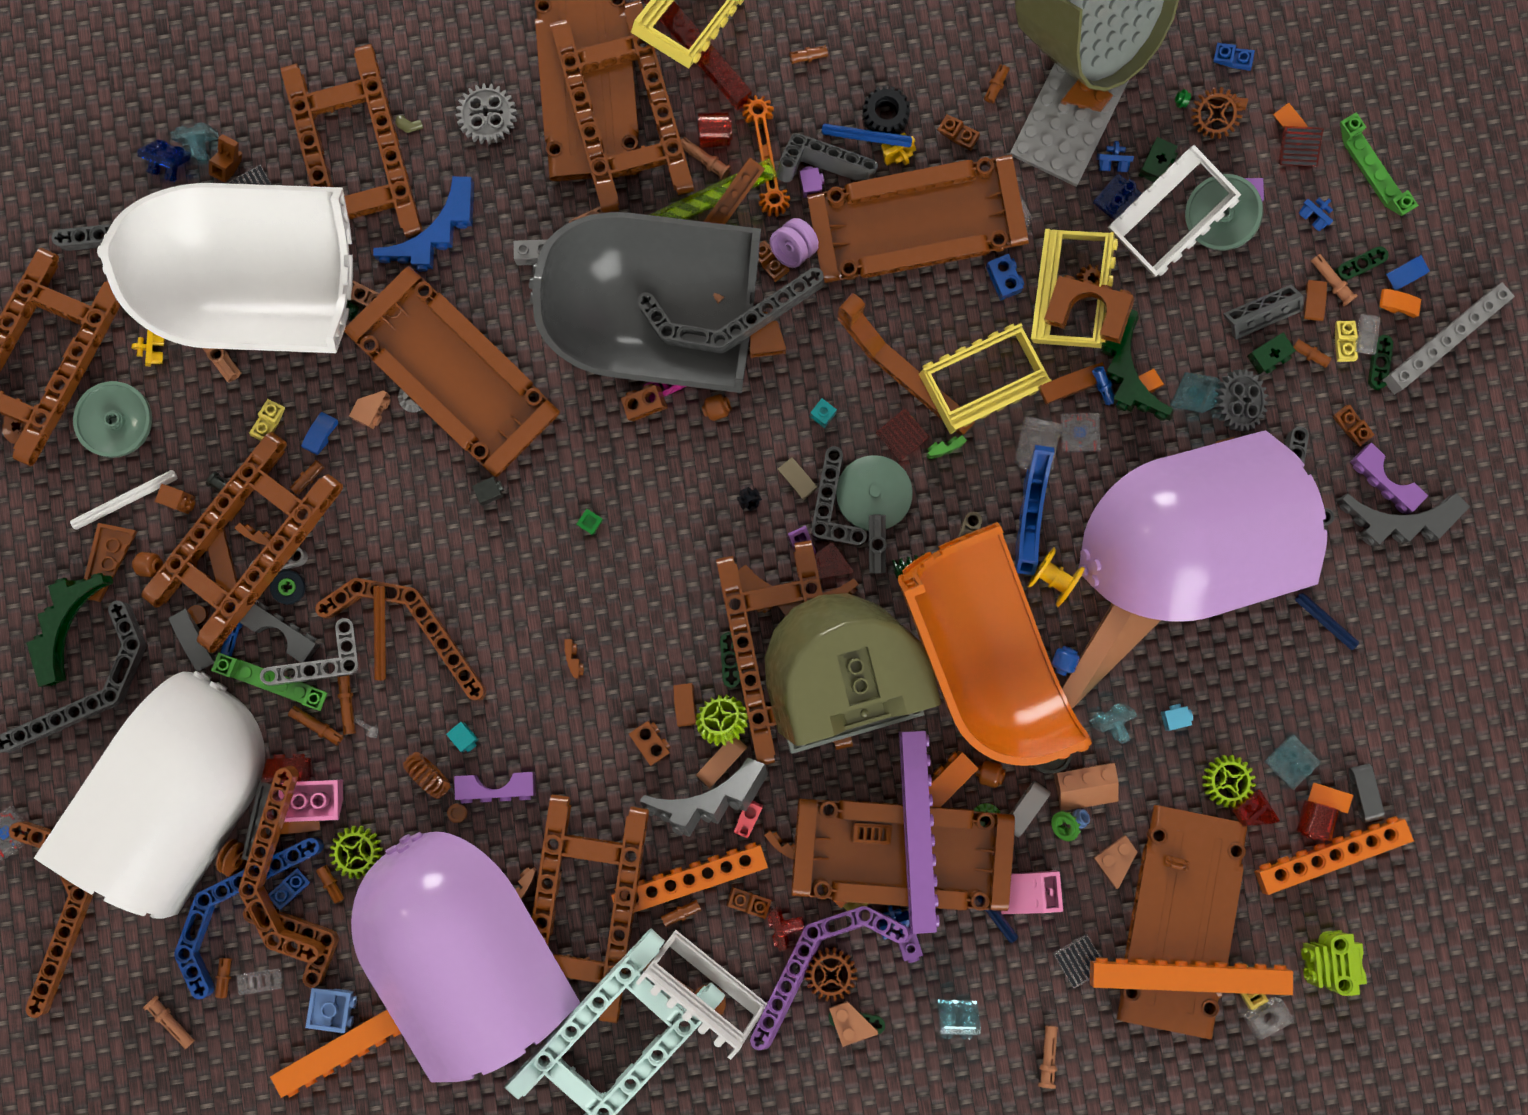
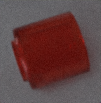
M728 112L698 113L700 148L730 146L733 134L732 120Z
M1304 800L1296 831L1302 833V836L1322 842H1325V840L1332 841L1340 810Z

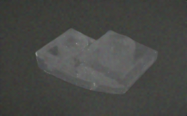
M1360 314L1355 352L1375 355L1379 335V316Z

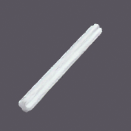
M170 470L72 519L70 524L73 529L78 530L159 489L161 484L167 485L177 480V475L173 470Z

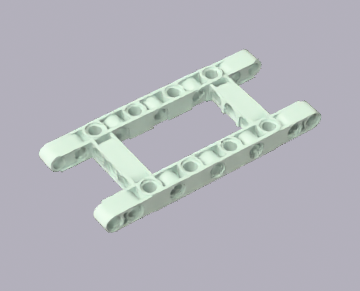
M649 929L508 1080L504 1088L515 1098L519 1099L525 1096L545 1075L586 1111L584 1115H616L702 1023L693 1015L687 1021L690 1023L687 1027L681 1026L680 1022L684 1021L682 1016L687 1009L679 1003L672 1009L668 1008L666 1003L671 996L663 990L656 996L652 995L650 991L655 983L647 977L639 985L636 984L644 972L643 969L660 952L659 949L665 940L653 929ZM628 968L631 973L623 974L621 969ZM713 983L704 986L696 996L712 1009H715L724 999L725 994ZM627 988L669 1027L661 1035H657L643 1050L640 1058L634 1064L631 1063L616 1079L615 1084L607 1093H600L590 1084L588 1079L585 1080L575 1071L576 1068L570 1067L561 1057ZM601 997L604 1001L597 1003L594 1001V998ZM573 1026L577 1030L570 1032L567 1030V1027ZM660 1050L662 1054L657 1056L653 1054V1051ZM546 1055L549 1057V1060L543 1061L540 1056ZM633 1079L635 1083L628 1084L626 1080ZM606 1108L608 1112L602 1113L599 1109Z

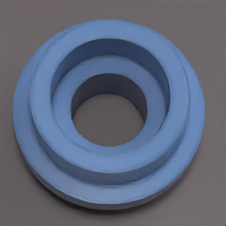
M1084 809L1073 811L1072 816L1077 817L1076 821L1080 823L1079 828H1085L1090 822L1088 812Z

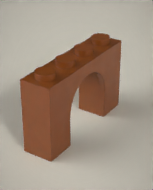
M1069 275L1064 277L1058 276L1044 320L1048 325L1065 329L1070 311L1076 302L1087 297L1097 298L1107 307V313L1100 331L1101 339L1120 344L1134 303V296L1127 290L1121 289L1116 291L1112 290L1113 288L1108 285H1101L1100 287L1088 280H1083V282L1077 281Z

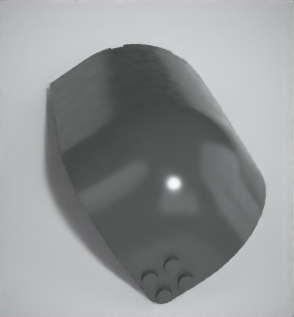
M625 212L599 213L574 220L550 236L540 252L537 264L534 263L533 265L534 277H530L529 289H532L530 304H533L536 327L543 340L557 355L572 365L594 374L742 393L749 337L725 353L665 344L642 313L637 299L644 292L651 293L671 323L718 331L754 307L761 229ZM714 293L724 296L719 304L713 296ZM645 302V303H644V304H646V305L648 306L649 310L652 309L650 303H648V302ZM655 316L653 321H659L662 316ZM752 318L748 320V324H752ZM734 329L732 334L737 335L741 330ZM665 331L663 336H670L672 331ZM687 333L682 336V339L703 342L706 340V337ZM719 339L716 345H723L725 340Z

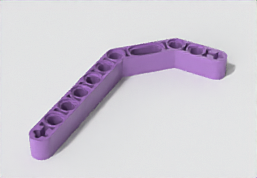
M868 906L858 907L808 924L804 928L751 1036L750 1042L752 1047L756 1050H763L771 1046L806 975V969L810 967L808 963L812 962V957L816 954L822 940L866 926L896 943H906L912 935L910 928ZM865 910L870 912V918L867 921L862 918V913ZM849 916L852 920L851 925L847 928L835 932L829 930L828 926L831 921ZM882 919H885L888 923L885 930L879 927ZM813 927H815L818 930V935L816 938H813L810 935V931ZM893 929L898 931L903 930V934H905V937L899 938V934L891 931ZM804 945L809 948L807 956L802 954V947ZM795 963L800 965V972L798 974H795L793 971ZM786 981H789L792 985L789 992L784 989ZM777 999H780L783 1003L781 1010H778L775 1006ZM768 1017L774 1020L772 1028L767 1025ZM759 1037H763L764 1044H760Z

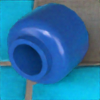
M1067 646L1058 648L1051 662L1052 666L1056 668L1055 672L1064 676L1067 673H1074L1080 661V657L1077 654L1078 651Z

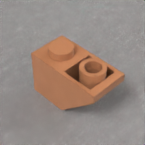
M380 391L357 399L349 417L374 429L382 419L381 414L383 410L387 409L390 404V395L385 391Z

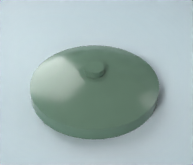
M1234 174L1222 175L1241 194L1238 198L1239 202L1233 208L1228 207L1224 211V217L1218 222L1214 220L1209 225L1211 229L1202 236L1200 234L1196 238L1201 245L1209 249L1226 251L1238 248L1247 243L1256 234L1261 225L1263 203L1259 192L1251 182ZM1213 176L1200 183L1187 201L1185 219L1189 231L1229 194Z
M117 381L103 382L91 387L81 396L73 414V427L80 443L89 451L108 458L126 456L137 450L147 439L152 425L151 408L144 395L134 387Z
M870 455L853 461L844 469L838 480L836 500L840 512L853 526L869 531V515L881 514L886 515L887 530L898 524L907 514L912 502V485L906 471L897 462L884 456Z

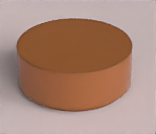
M193 605L188 609L197 625L207 620L208 611L205 607Z
M460 803L451 805L447 811V816L453 823L463 822L468 815L467 808Z

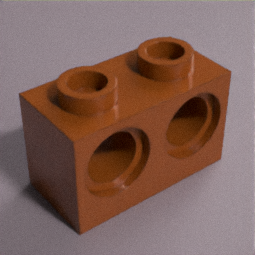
M654 384L645 385L643 390L638 392L636 390L626 393L625 397L621 398L627 419L630 421L639 420L668 408L661 387ZM654 393L656 398L654 402L650 403L649 397ZM637 400L638 407L633 410L632 404Z
M161 484L154 502L189 515V512L195 506V496Z
M646 721L629 733V736L649 765L652 766L670 754L668 749L671 746L665 738H660L658 735L660 730L654 722ZM643 729H649L651 732V737L648 740L641 738V731ZM654 745H660L662 748V753L659 756H654L651 752Z

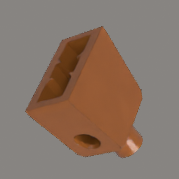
M778 321L770 322L750 336V358L786 354V346Z

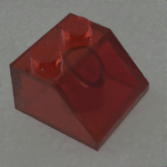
M285 754L273 755V759L266 760L261 783L273 782L276 771L289 765L294 766L298 770L297 782L311 781V758H305V754H293V758H285Z

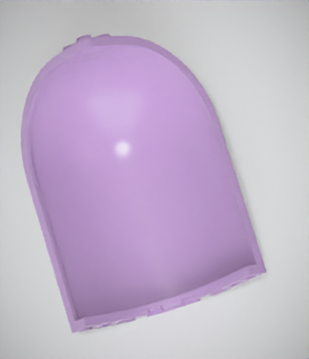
M1266 430L1163 457L1132 470L1116 482L1103 496L1087 523L1078 569L1085 567L1082 576L1105 599L1136 615L1164 621H1194L1209 618L1318 584L1327 545V530L1324 529L1323 519H1326L1323 501L1312 475H1307L1304 470L1305 464L1301 459Z
M418 832L412 836L407 834L399 839L400 843L391 846L385 851L386 854L370 868L358 888L351 919L353 944L362 969L431 1082L466 1081L475 1077L474 1074L480 1072L483 1075L488 1074L525 1054V1048L533 1042L537 1045L546 1038L580 1004V1001L513 885L486 854L466 840L449 833Z

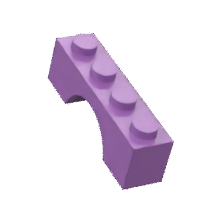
M1374 444L1366 445L1350 461L1354 470L1363 474L1370 485L1377 487L1384 498L1391 500L1399 512L1405 514L1412 513L1428 495L1415 483L1398 485L1390 481L1383 467L1386 456Z
M535 772L513 773L510 781L504 787L497 790L484 786L477 775L454 776L455 800H461V803H473L472 799H480V802H492V798L499 797L500 801H511V797L518 796L519 800H531V796L536 795Z

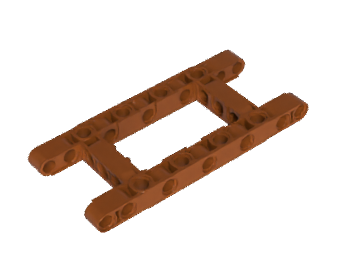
M641 0L624 4L625 18L630 36L586 48L576 49L570 24H567L566 19L550 23L602 213L619 212L618 205L620 204L613 178L666 164L677 195L694 192L692 178L655 48L631 33L634 20L643 10ZM642 43L647 44L646 47H640L639 45ZM637 60L660 141L658 144L647 147L644 145L639 149L628 152L625 150L623 153L608 157L604 151L583 74ZM569 62L575 63L573 66H567ZM651 78L658 79L656 82L649 81ZM579 97H584V98H585V99H584L583 101H581V102L576 101V99L579 98ZM660 113L668 114L666 117L663 118L658 116ZM588 132L595 133L592 137L586 136ZM670 148L678 149L675 153L668 151ZM598 167L605 168L602 172L595 171Z
M372 44L355 48L356 53H354L360 80L308 93L304 74L301 73L297 63L281 67V74L311 187H333L329 168L323 156L325 153L321 137L314 122L316 120L315 117H317L316 115L326 112L333 113L337 109L352 108V105L367 102L388 184L344 196L348 218L351 220L395 208L400 228H403L406 238L422 233L421 222ZM377 86L376 90L370 91L372 87ZM301 106H305L303 110L298 111ZM382 121H387L385 125L380 126ZM314 140L312 145H307L309 141ZM391 156H396L395 160L389 161ZM324 175L321 180H316L318 176ZM400 191H406L404 195L398 196Z
M39 248L0 315V372L36 307L81 325V328L76 337H73L58 370H55L39 405L30 406L21 399H14L0 391V414L26 425L13 448L15 449L13 459L28 466H33L37 461L121 306L113 294L108 280L103 283L91 306L47 288L59 267L57 265L59 256L43 248ZM101 318L98 323H95L97 319ZM83 351L80 356H77L79 352ZM65 384L63 389L59 390V387ZM46 418V421L40 424L41 420Z
M269 432L264 436L174 549L141 594L142 598L158 608L167 603L183 582L213 606L216 611L198 632L199 635L197 637V642L210 653L220 648L343 489L342 483L330 474H327L321 479L319 478L301 500L270 477L268 473L285 453L284 450L287 446L286 441L274 432ZM253 490H256L289 517L228 593L223 590L224 587L212 581L209 575L196 568L197 561L205 551H208L210 545L220 534V529L233 520L244 506L245 500Z
M811 540L794 543L795 552L793 553L799 581L742 592L738 567L734 563L733 556L716 559L756 759L765 765L775 763V750L770 726L776 725L772 706L765 705L747 612L801 600L806 602L814 597L823 595ZM808 583L816 585V591L812 594L806 592V585ZM733 598L740 600V607L737 609H732L729 606V602ZM739 637H746L748 639V644L745 647H740L737 644ZM746 676H755V683L752 685L746 684ZM756 713L763 715V720L759 723L754 722L752 719ZM851 737L833 742L836 750L853 747Z
M552 794L548 807L532 919L549 947L550 936L553 934L556 915L554 908L556 896L559 894L562 874L560 868L563 856L619 865L605 962L590 960V957L585 959L571 957V954L566 956L553 954L566 978L599 983L629 951L634 920L633 909H635L649 809L630 807L629 816H626L623 843L567 834L571 812L570 797ZM551 839H556L558 841V848H553L551 846ZM628 851L635 852L636 860L628 858ZM545 878L552 880V887L546 886ZM623 890L628 891L631 895L630 899L624 900L621 897V892ZM540 917L546 919L547 926H542L539 923ZM616 930H622L625 938H618ZM626 968L621 969L623 974H626ZM623 992L599 1016V1021L618 1023ZM600 997L599 1003H602L604 1000Z

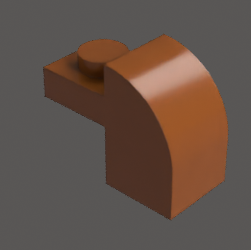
M223 134L218 138V152L209 160V175L224 183L234 175L243 154L239 151V142Z

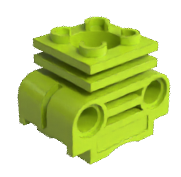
M1342 930L1323 932L1319 936L1318 943H1303L1301 956L1305 960V968L1303 969L1304 979L1311 985L1319 988L1325 986L1328 990L1342 996L1360 995L1359 985L1367 984L1366 973L1362 965L1363 943L1354 942V934L1342 933Z

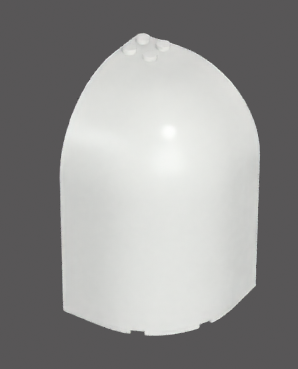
M195 183L175 186L145 196L124 209L113 221L108 232L104 235L101 245L98 246L97 253L103 263V272L106 274L111 290L120 305L139 324L164 339L197 348L337 353L348 320L349 308H346L347 300H351L353 285V255H349L348 244H352V237L343 188Z
M180 672L168 678L141 702L117 732L34 859L91 895L95 891L105 897L103 901L141 916L149 913L151 914L150 917L156 919L178 915L257 793L259 781H262L265 767V747L262 733L252 713L239 699L226 691V686L219 682L210 681L211 677L204 672Z

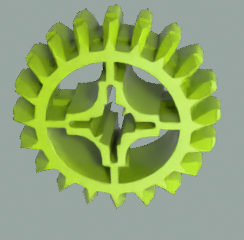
M726 694L722 699L718 695L716 700L711 697L710 703L705 701V707H699L701 713H697L696 716L698 719L696 720L697 730L704 740L707 739L708 743L714 742L718 746L722 742L726 746L727 741L733 744L734 738L740 740L739 733L745 734L744 728L748 727L747 711L742 702L737 701L734 696L730 699ZM724 710H731L735 713L725 712ZM713 727V729H719L720 731H713L709 728Z
M1222 755L1221 760L1218 757L1214 758L1215 763H1208L1211 769H1204L1208 776H1202V779L1207 780V783H1203L1202 786L1209 788L1205 791V794L1212 793L1209 799L1211 801L1216 799V805H1221L1223 802V807L1226 808L1229 806V803L1233 808L1236 807V802L1239 805H1243L1242 798L1248 801L1247 793H1254L1250 790V787L1256 786L1255 783H1251V779L1256 777L1249 775L1253 769H1246L1248 763L1243 762L1241 764L1242 758L1237 757L1235 760L1234 755H1230L1229 758L1226 755ZM1231 765L1238 769L1239 773L1231 774L1224 766ZM1218 772L1220 780L1215 783V776ZM1226 778H1233L1232 782H1230L1231 785L1225 784ZM1242 779V788L1239 791L1238 782ZM1226 788L1229 793H1232L1233 797L1227 798L1221 795L1218 790Z
M352 826L351 831L347 827L344 828V833H337L340 839L333 838L332 841L336 846L332 845L330 849L335 850V853L329 854V857H335L331 864H338L335 868L336 871L343 869L341 872L342 876L348 873L349 879H352L354 874L356 879H360L362 874L365 877L368 870L377 862L376 859L383 857L378 854L379 851H383V847H377L381 840H374L377 837L376 833L370 836V828L364 832V826H360L358 830L356 826ZM352 836L361 837L355 845L346 843V840ZM366 841L368 842L371 849L370 856L365 851ZM342 848L348 856L346 862L342 856ZM358 848L360 855L354 856L353 849ZM358 859L367 862L362 868L352 867Z

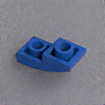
M1217 43L1214 62L1236 69L1251 71L1255 50L1238 49L1236 45Z
M1419 255L1388 272L1386 275L1396 291L1427 274L1430 270L1422 255Z
M321 412L307 432L301 447L318 455L329 442L327 437L338 425V420Z
M297 868L268 895L275 906L281 911L310 882Z

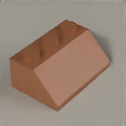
M1115 763L1053 773L1060 811L1118 802L1119 782Z

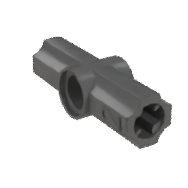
M869 515V573H886V515ZM875 539L882 540L880 548L872 547V542Z

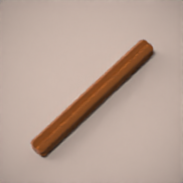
M377 585L373 588L374 679L383 681L386 679L385 587Z

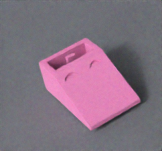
M1059 871L1011 873L1008 911H1001V914L1063 912Z

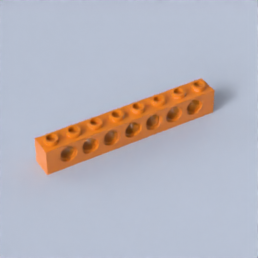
M1397 816L1386 819L1384 824H1371L1367 826L1368 829L1365 831H1361V829L1350 832V836L1346 838L1339 836L1331 840L1332 843L1327 845L1320 843L1313 846L1314 849L1308 852L1306 849L1296 852L1294 857L1289 858L1285 856L1277 859L1278 863L1260 865V869L1254 872L1262 893L1270 895L1411 843L1414 840L1405 819L1397 818ZM1387 829L1390 831L1389 839H1386L1384 836ZM1369 836L1372 838L1370 846L1366 844V839ZM1350 843L1354 844V851L1352 853L1348 851ZM1334 849L1336 851V857L1332 860L1330 858V852ZM1314 856L1318 858L1316 866H1313L1311 862ZM1298 862L1300 865L1299 872L1295 873L1293 870V866L1295 863ZM1280 869L1282 877L1277 880L1275 872Z
M756 842L745 845L743 850L738 851L735 848L726 851L727 855L719 857V854L708 857L707 862L701 863L696 861L690 863L689 868L682 870V867L670 870L671 874L664 876L663 873L652 876V880L647 882L644 879L639 880L637 889L639 900L635 904L633 913L768 868L761 844L756 845ZM742 855L750 857L751 861L748 865L740 863L739 859ZM724 861L732 864L730 871L722 870L721 864ZM706 867L711 868L714 872L709 878L702 874L703 869ZM692 874L695 877V881L688 884L684 881V876ZM673 880L676 883V888L673 890L667 889L665 882ZM649 886L656 887L658 893L655 896L648 895L647 888ZM623 890L621 897L627 900L629 892ZM615 892L612 893V895H611L612 900H613V903H614Z

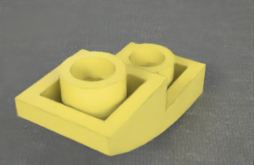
M1336 321L1337 362H1350L1358 359L1356 347L1358 335L1355 321Z
M267 399L258 413V420L249 432L250 436L261 441L267 433L274 432L285 407Z

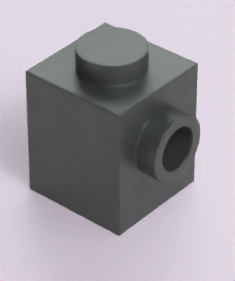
M494 477L472 486L482 506L503 497L502 491H504L502 483L500 480L496 481Z

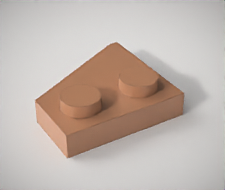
M1124 835L1093 857L1115 889L1120 887L1137 854V850L1127 836Z
M848 1001L829 1007L842 1047L878 1035V1031Z

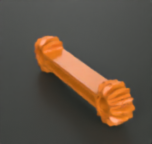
M755 95L754 100L748 98V104L743 105L744 111L742 115L746 117V123H754L761 165L764 166L769 163L774 173L772 177L774 189L770 188L768 179H765L767 193L759 194L761 199L759 206H763L762 212L768 211L769 217L772 213H775V216L778 217L779 211L785 214V208H789L790 204L788 201H790V196L786 195V189L780 191L778 188L766 119H773L772 112L774 107L770 106V100L765 101L764 96L758 99L757 95ZM756 109H761L763 112L761 114H755L753 111ZM758 124L763 125L766 140L765 145H762ZM771 198H777L779 199V202L776 204H772L769 200Z

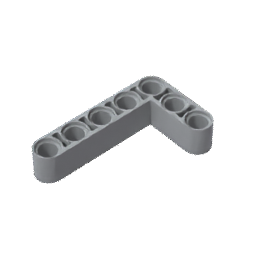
M342 618L335 625L339 658L267 667L260 673L261 681L268 686L355 674L359 665L352 622L347 618ZM342 623L350 625L348 632L343 633L339 630ZM344 642H350L353 645L349 652L341 649ZM347 661H352L355 663V667L351 671H346L344 664ZM329 663L335 665V670L331 674H327L324 671L325 665ZM313 666L315 668L314 675L306 676L304 673L305 668ZM287 669L295 670V676L292 679L285 678L284 674ZM269 671L275 673V678L271 682L265 680V674Z

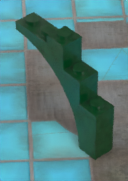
M1131 309L1120 344L1108 340L1102 342V352L1107 356H1114L1107 369V377L1113 383H1121L1114 396V404L1119 410H1128L1132 412L1134 406H1137L1136 408L1142 412L1147 413L1148 411L1160 420L1164 421L1166 419L1170 421L1173 416V408L1159 401L1147 390L1134 368L1131 357V342L1133 331L1139 319V313Z
M97 573L91 575V579L77 581L61 578L55 580V584L48 586L53 606L44 609L45 612L37 614L42 634L34 636V640L26 642L38 687L52 686L67 681L64 669V647L70 625L79 609L91 596L100 589L114 583L112 576Z

